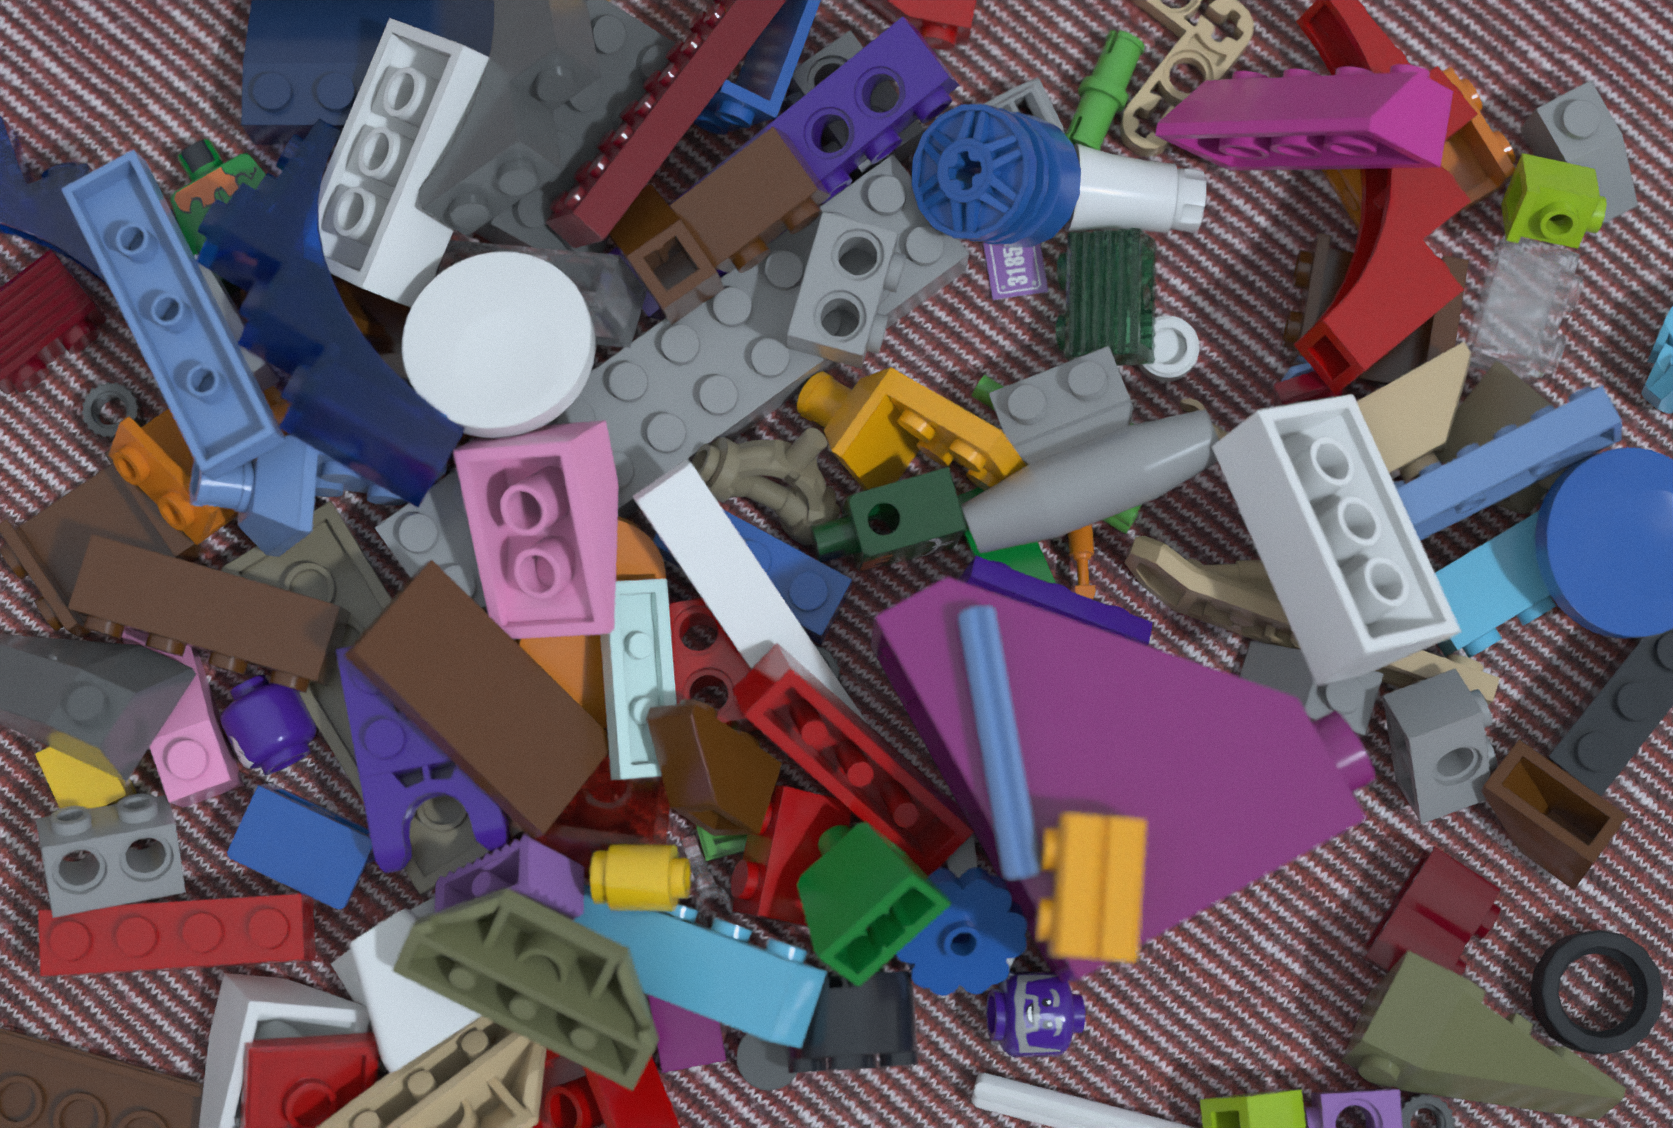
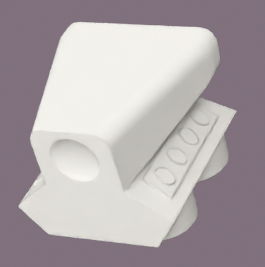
M435 897L411 910L403 909L352 941L349 944L350 950L331 963L353 1001L367 1007L370 1017L369 1026L375 1034L382 1062L389 1073L400 1069L481 1016L392 971L415 920L434 913Z

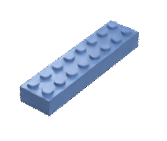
M133 149L61 188L201 472L215 480L286 442L287 440L147 162Z
M1590 386L1584 387L1568 397L1570 402L1556 409L1553 405L1544 407L1531 416L1532 421L1518 428L1515 424L1506 426L1493 435L1494 440L1482 446H1479L1478 443L1466 446L1456 453L1457 459L1443 466L1441 462L1433 463L1418 473L1419 478L1407 484L1404 481L1395 482V488L1419 540L1421 541L1573 465L1581 459L1621 441L1622 420L1603 386L1594 390Z

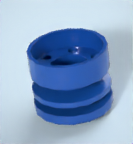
M961 104L939 115L922 134L913 157L911 185L919 210L933 228L955 239L985 242L1002 247L1031 248L1053 238L1070 220L1080 196L1081 167L1074 145L1058 126L1039 117L1019 112H1010L991 105Z

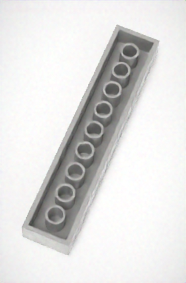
M894 154L820 206L822 212L898 232L895 252L906 255V260L897 292L884 290L878 313L889 316L886 329L966 272L969 259L968 251L958 239L933 228L921 213L912 189V178ZM822 214L803 230L795 234H790L787 230L770 242L767 246L771 252L753 268L743 273H739L735 268L720 278L724 289L676 323L671 325L667 318H665L591 371L585 386L574 402L558 417L546 424L554 425L606 420L618 479L619 517L626 519L640 509L632 496L685 459L692 463L695 454L704 444L711 445L721 437L733 441L801 392L806 382L813 375L821 371L827 373L839 364L836 361L787 348L788 329ZM862 249L849 250L839 260L842 268L854 275L868 273L876 264L873 256ZM841 309L829 312L821 322L823 328L829 334L837 337L851 334L858 326L855 316ZM455 469L376 526L375 530L410 577L423 564L432 559L488 614L458 470Z

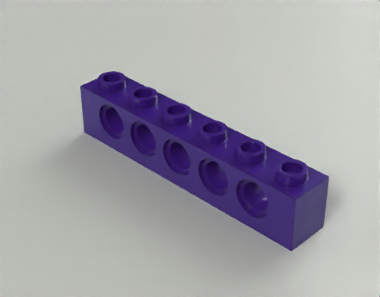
M903 16L682 195L771 127H775L789 136L831 196L822 202V204L826 203L851 184L852 179L848 174L864 161L869 159L874 164L891 154L902 142L898 134L919 119L924 124L941 114L953 101L949 94L960 85L916 27ZM884 81H896L900 90L896 105L889 111L875 112L871 104V96L876 86ZM834 121H845L849 128V138L846 145L837 152L826 153L821 140L824 129ZM616 247L604 256L647 316L664 320L666 318L619 249ZM716 269L720 278H722L728 273Z

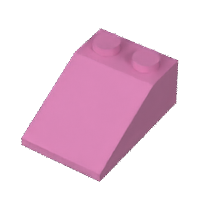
M606 420L544 425L531 432L504 438L478 437L454 450L488 615L512 639L609 634L613 631L615 619L618 479Z

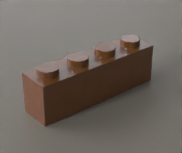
M91 534L68 605V609L87 616L83 627L85 629L118 639L122 638L125 628L148 634L145 646L183 657L186 646L210 652L207 664L245 675L248 664L272 670L269 679L270 683L303 693L307 692L310 682L328 687L337 659L336 649H340L351 614L336 604L95 534Z

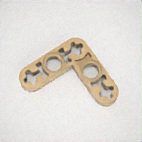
M1131 0L1181 38L1134 96L1122 116L1120 135L1124 145L1131 152L1139 156L1152 157L1163 153L1172 144L1155 136L1153 132L1148 134L1146 138L1139 136L1136 133L1139 121L1135 116L1138 115L1144 119L1149 118L1159 106L1161 98H1163L1171 105L1163 115V119L1174 107L1191 94L1182 93L1172 86L1169 72L1174 66L1181 63H1190L1198 67L1202 72L1204 81L1223 80L1245 52L1253 35L1254 22L1250 12L1237 0H1207L1211 3L1208 5L1205 13L1208 18L1219 25L1223 24L1227 19L1236 24L1233 35L1237 41L1226 37L1221 43L1212 38L1215 27L1202 15L1196 26L1188 22L1195 16L1202 0H1191L1188 5L1179 9L1169 8L1160 0ZM1157 90L1161 96L1152 94V92Z

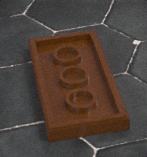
M432 559L415 572L344 654L372 684L533 839L545 834L609 752L608 732Z
M0 1027V1128H199L204 1083Z

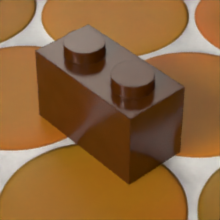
M771 127L670 206L714 268L728 273L736 268L739 273H743L756 266L769 255L771 250L767 244L785 230H788L790 234H795L813 223L822 214V210L818 205L831 195L789 136L781 130Z

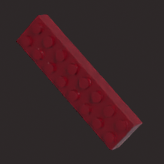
M712 0L714 3L707 12H700L688 26L691 33L684 42L682 40L678 41L666 54L665 58L669 62L663 70H656L645 81L642 88L646 92L639 101L633 100L622 111L619 118L623 121L616 131H608L598 142L596 148L600 151L592 162L590 160L585 161L575 172L573 178L576 182L569 192L566 190L562 191L551 203L549 208L553 212L545 223L573 248L604 240L786 0Z

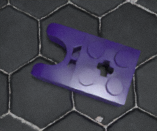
M350 647L336 649L375 861L382 871L386 874L403 870L412 858L410 841L411 821L420 806L436 797L449 796L457 799L464 806L469 815L476 841L489 851L494 852L496 848L502 850L505 844L509 845L511 836L507 813L344 656Z

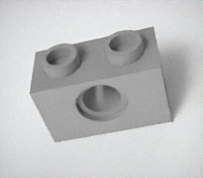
M1456 668L1383 695L1395 780L1420 823L1424 824L1485 801L1486 798L1482 794L1481 789L1491 776L1490 770L1497 768V759L1494 749L1485 734V727L1492 725V717L1479 689L1470 691Z

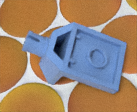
M306 427L285 436L286 442L215 480L202 473L195 460L190 479L189 497L192 506H215L233 509V511L238 512L237 525L265 555L280 557L312 532L315 496L338 497L343 495V490L367 493V501L374 504L388 506L405 504L406 499H410L418 492L423 491L425 487L446 473L448 447Z

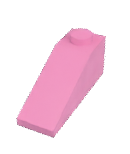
M125 628L122 635L124 644L141 645L189 666L196 672V676L150 745V750L168 802L184 808L244 786L228 737L221 725L220 714L198 650L186 646L183 657L145 646L148 634Z

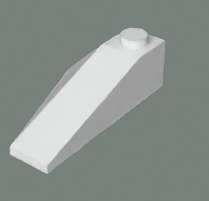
M224 973L209 1034L199 1128H240L245 1043L252 1042L253 1039L367 1033L370 1021L367 1007L285 978Z

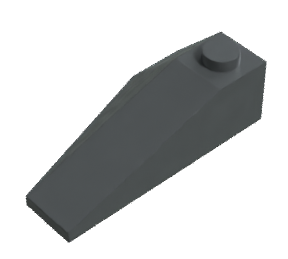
M0 634V724L127 782L196 676V672L189 666L141 645Z

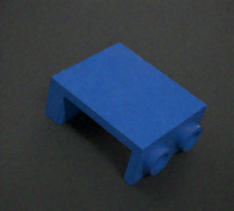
M786 0L748 50L736 84L725 80L693 123L706 131L727 135L728 131L750 128L752 125L777 118L821 0Z

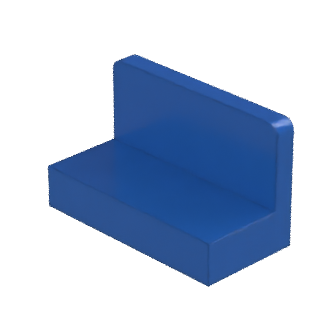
M273 783L257 786L227 851V856L230 859L338 910L348 905L366 864L375 861L369 828Z

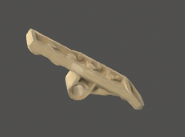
M1147 536L1135 537L1125 560L1126 566L1145 589L1173 611L1262 643L1301 650L1262 560L1236 561L1235 564L1202 565L1196 559H1184L1163 542ZM1424 650L1374 670L1383 673L1382 682L1404 688L1456 668L1470 691L1479 689L1488 705L1493 702L1500 680L1499 677L1483 672L1484 666L1474 659L1453 654L1443 658Z

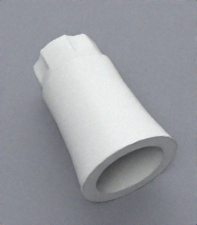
M1080 144L1074 145L1081 167L1080 196L1070 220L1064 225L1066 232L1116 229L1168 233L1170 229L1187 232L1199 229L1206 200V180L1203 171L1177 169L1176 164L1145 161L1106 153Z

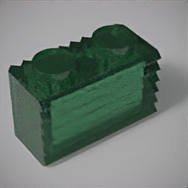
M1107 229L1105 231H1082L1080 233L1070 232L1067 234V252H1061L1057 260L1058 282L1061 289L1066 290V314H1059L1056 320V341L1060 351L1065 352V359L1071 361L1109 346L1117 366L1154 364V349L1156 347L1154 342L1156 335L1154 329L1156 323L1154 316L1156 311L1155 287L1157 285L1155 280L1157 273L1155 252L1157 245L1156 241L1141 229Z

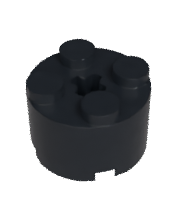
M907 971L875 972L860 987L844 976L829 977V975H826L802 1047L786 1045L788 1073L827 1071L826 1058L828 1070L878 1068L877 1055H879L880 1067L918 1065L914 989L911 974Z

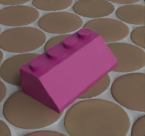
M1406 64L1392 65L1390 73L1374 74L1369 70L1358 67H1339L1336 69V74L1330 76H1321L1318 73L1303 69L1284 70L1283 77L1269 78L1266 75L1251 71H1235L1232 73V79L1205 80L1157 123L1155 136L1229 171L1436 168L1441 166L1453 91L1429 78L1430 72L1427 69Z

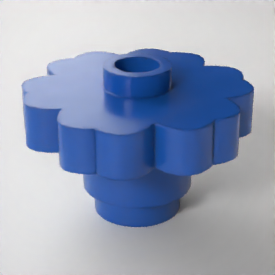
M970 868L960 878L948 869L936 870L929 875V878L943 891L952 904L896 953L897 958L908 963L912 980L917 986L929 988L939 996L950 995L960 985L971 994L983 993L991 985L998 984L1008 977L1009 964L1007 959L1021 955L1027 947L1024 935L1027 930V920L1023 909L1017 902L1012 901L1006 881L998 876L990 875L982 868Z

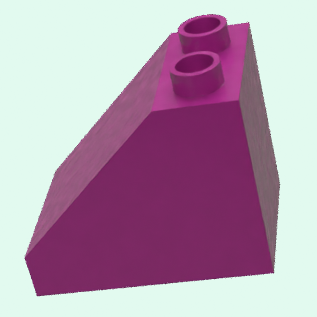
M949 577L875 616L870 648L960 810L973 829L974 835L995 873L1006 881L1012 901L1017 902L1022 907L1027 920V930L1049 970L1054 971L1062 983L1079 980L1111 962L1048 956L1049 941L1037 940L1040 898L1052 899L1054 871L1042 870L1045 828L1057 829L1058 816L1062 813L1147 820L1138 946L1367 819L1353 793L1375 781V773L1357 735L1345 718L1336 710L1311 722L1297 697ZM977 606H992L996 611L1041 863V870L1037 875L1015 880L1006 879L1002 871L958 622L960 611Z

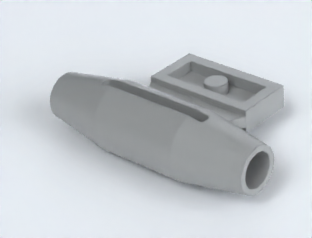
M1107 346L989 393L1004 434L1027 466L961 506L980 553L1060 537L1157 499L1214 465L1218 460L1212 446L1219 439L1206 409L1131 425L1134 408L1110 347Z

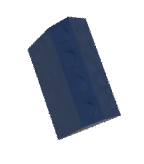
M251 0L243 59L241 125L254 145H337L389 18L462 44L489 57L494 28V0Z

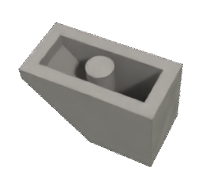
M1591 80L1536 108L1520 128L1535 156L1594 168L1596 170L1600 196H1605L1607 202L1603 224L1623 215L1638 205L1623 135Z
M1250 641L1239 678L1297 697L1311 722L1333 710L1338 711L1349 723L1359 739L1366 733L1383 673L1372 671L1365 675L1317 686L1302 650Z

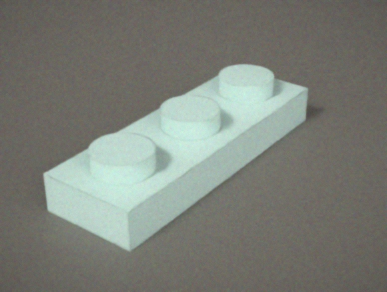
M667 579L616 581L614 630L609 634H600L611 780L662 776L646 718L650 707L676 705Z

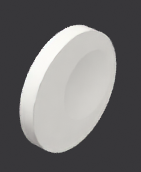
M517 252L485 253L467 258L445 269L420 293L409 312L404 327L402 339L403 361L409 380L422 403L436 418L449 427L478 437L504 438L531 432L551 422L563 413L580 394L588 380L594 362V326L581 293L574 283L558 268L528 254Z

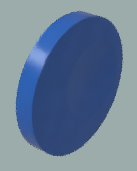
M1633 447L1616 448L1595 453L1567 468L1556 479L1543 500L1535 532V549L1539 571L1546 588L1556 604L1565 614L1582 627L1614 638L1652 636L1673 629V459L1661 453Z

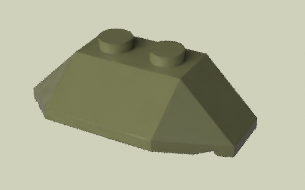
M508 888L417 918L408 933L392 970L632 1091L659 1041L629 948Z

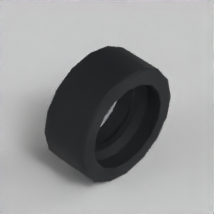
M1594 930L1565 936L1546 949L1534 969L1530 994L1535 1016L1551 1038L1570 1050L1606 1055L1628 1050L1649 1035L1660 1017L1664 990L1659 969L1644 947L1624 934ZM1594 953L1610 956L1621 963L1631 976L1635 992L1633 1006L1625 1020L1614 1028L1603 1031L1584 1029L1571 1021L1563 1010L1559 997L1560 980L1568 965L1581 956Z

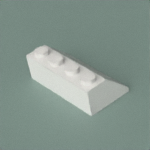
M389 18L291 255L365 290L412 308L420 293L436 277L438 266L455 230L422 209L419 189L439 166L460 134L479 93L489 57L462 44Z
M1353 394L1258 410L1212 446L1317 686L1365 675L1461 632Z

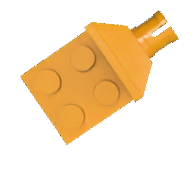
M892 367L860 378L853 389L842 385L833 379V376L821 371L813 375L806 382L798 397V413L809 421H815L825 428L824 433L831 451L865 491L897 482L919 450L944 467H948L953 460L969 469L966 476L984 491L1027 466L1003 431Z

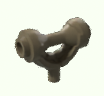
M808 428L792 445L789 442L776 439L753 440L737 444L725 437H721L711 445L704 444L701 446L693 458L692 465L717 502L725 503L729 498L747 497L769 507L781 519V526L792 540L805 546L813 544L810 525L839 518L840 508L836 504L835 491L826 485L824 477L817 467L816 457L827 446V440L824 434L816 428ZM761 475L782 478L791 486L784 487Z

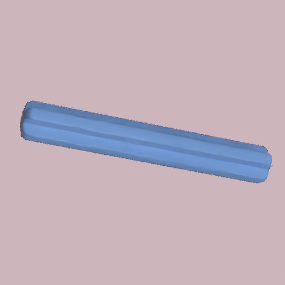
M992 606L971 607L960 611L958 622L1002 871L1006 879L1010 880L1032 877L1040 873L1041 863L996 611Z

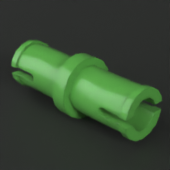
M1115 30L1108 32L1105 45L1091 76L1083 78L1078 89L1081 100L1065 133L1073 145L1080 144L1101 151V145L1115 113L1123 111L1129 95L1125 90L1137 62L1145 50L1144 43L1138 37L1121 30L1118 33Z

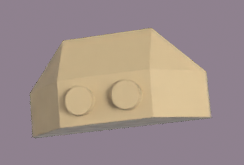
M1465 342L1357 401L1391 479L1401 475L1405 483H1409L1419 478L1418 473L1423 468L1439 462L1436 455L1445 451L1470 366L1471 352Z
M480 1016L400 1069L386 1075L317 1128H532L538 1123L546 1047Z

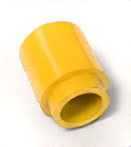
M612 844L608 851H595L592 857L590 872L594 904H608L611 911H675L679 898H688L690 893L691 868L689 859L679 858L676 845Z

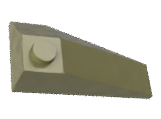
M1407 951L1367 995L1342 1062L1358 1069L1359 1074L1364 1079L1382 1087L1394 1086L1404 1091L1599 1120L1622 1101L1626 1091L1625 1087L1570 1049L1556 1045L1545 1047L1532 1038L1530 1031L1533 1024L1518 1013L1509 1014L1507 1018H1503L1484 1005L1482 1001L1486 991L1469 979L1411 951Z

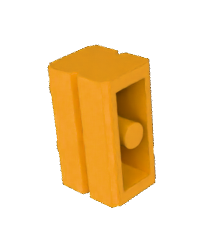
M1062 813L1058 816L1057 829L1045 828L1042 846V870L1054 871L1052 899L1040 898L1037 940L1049 941L1048 956L1127 963L1137 962L1147 820Z

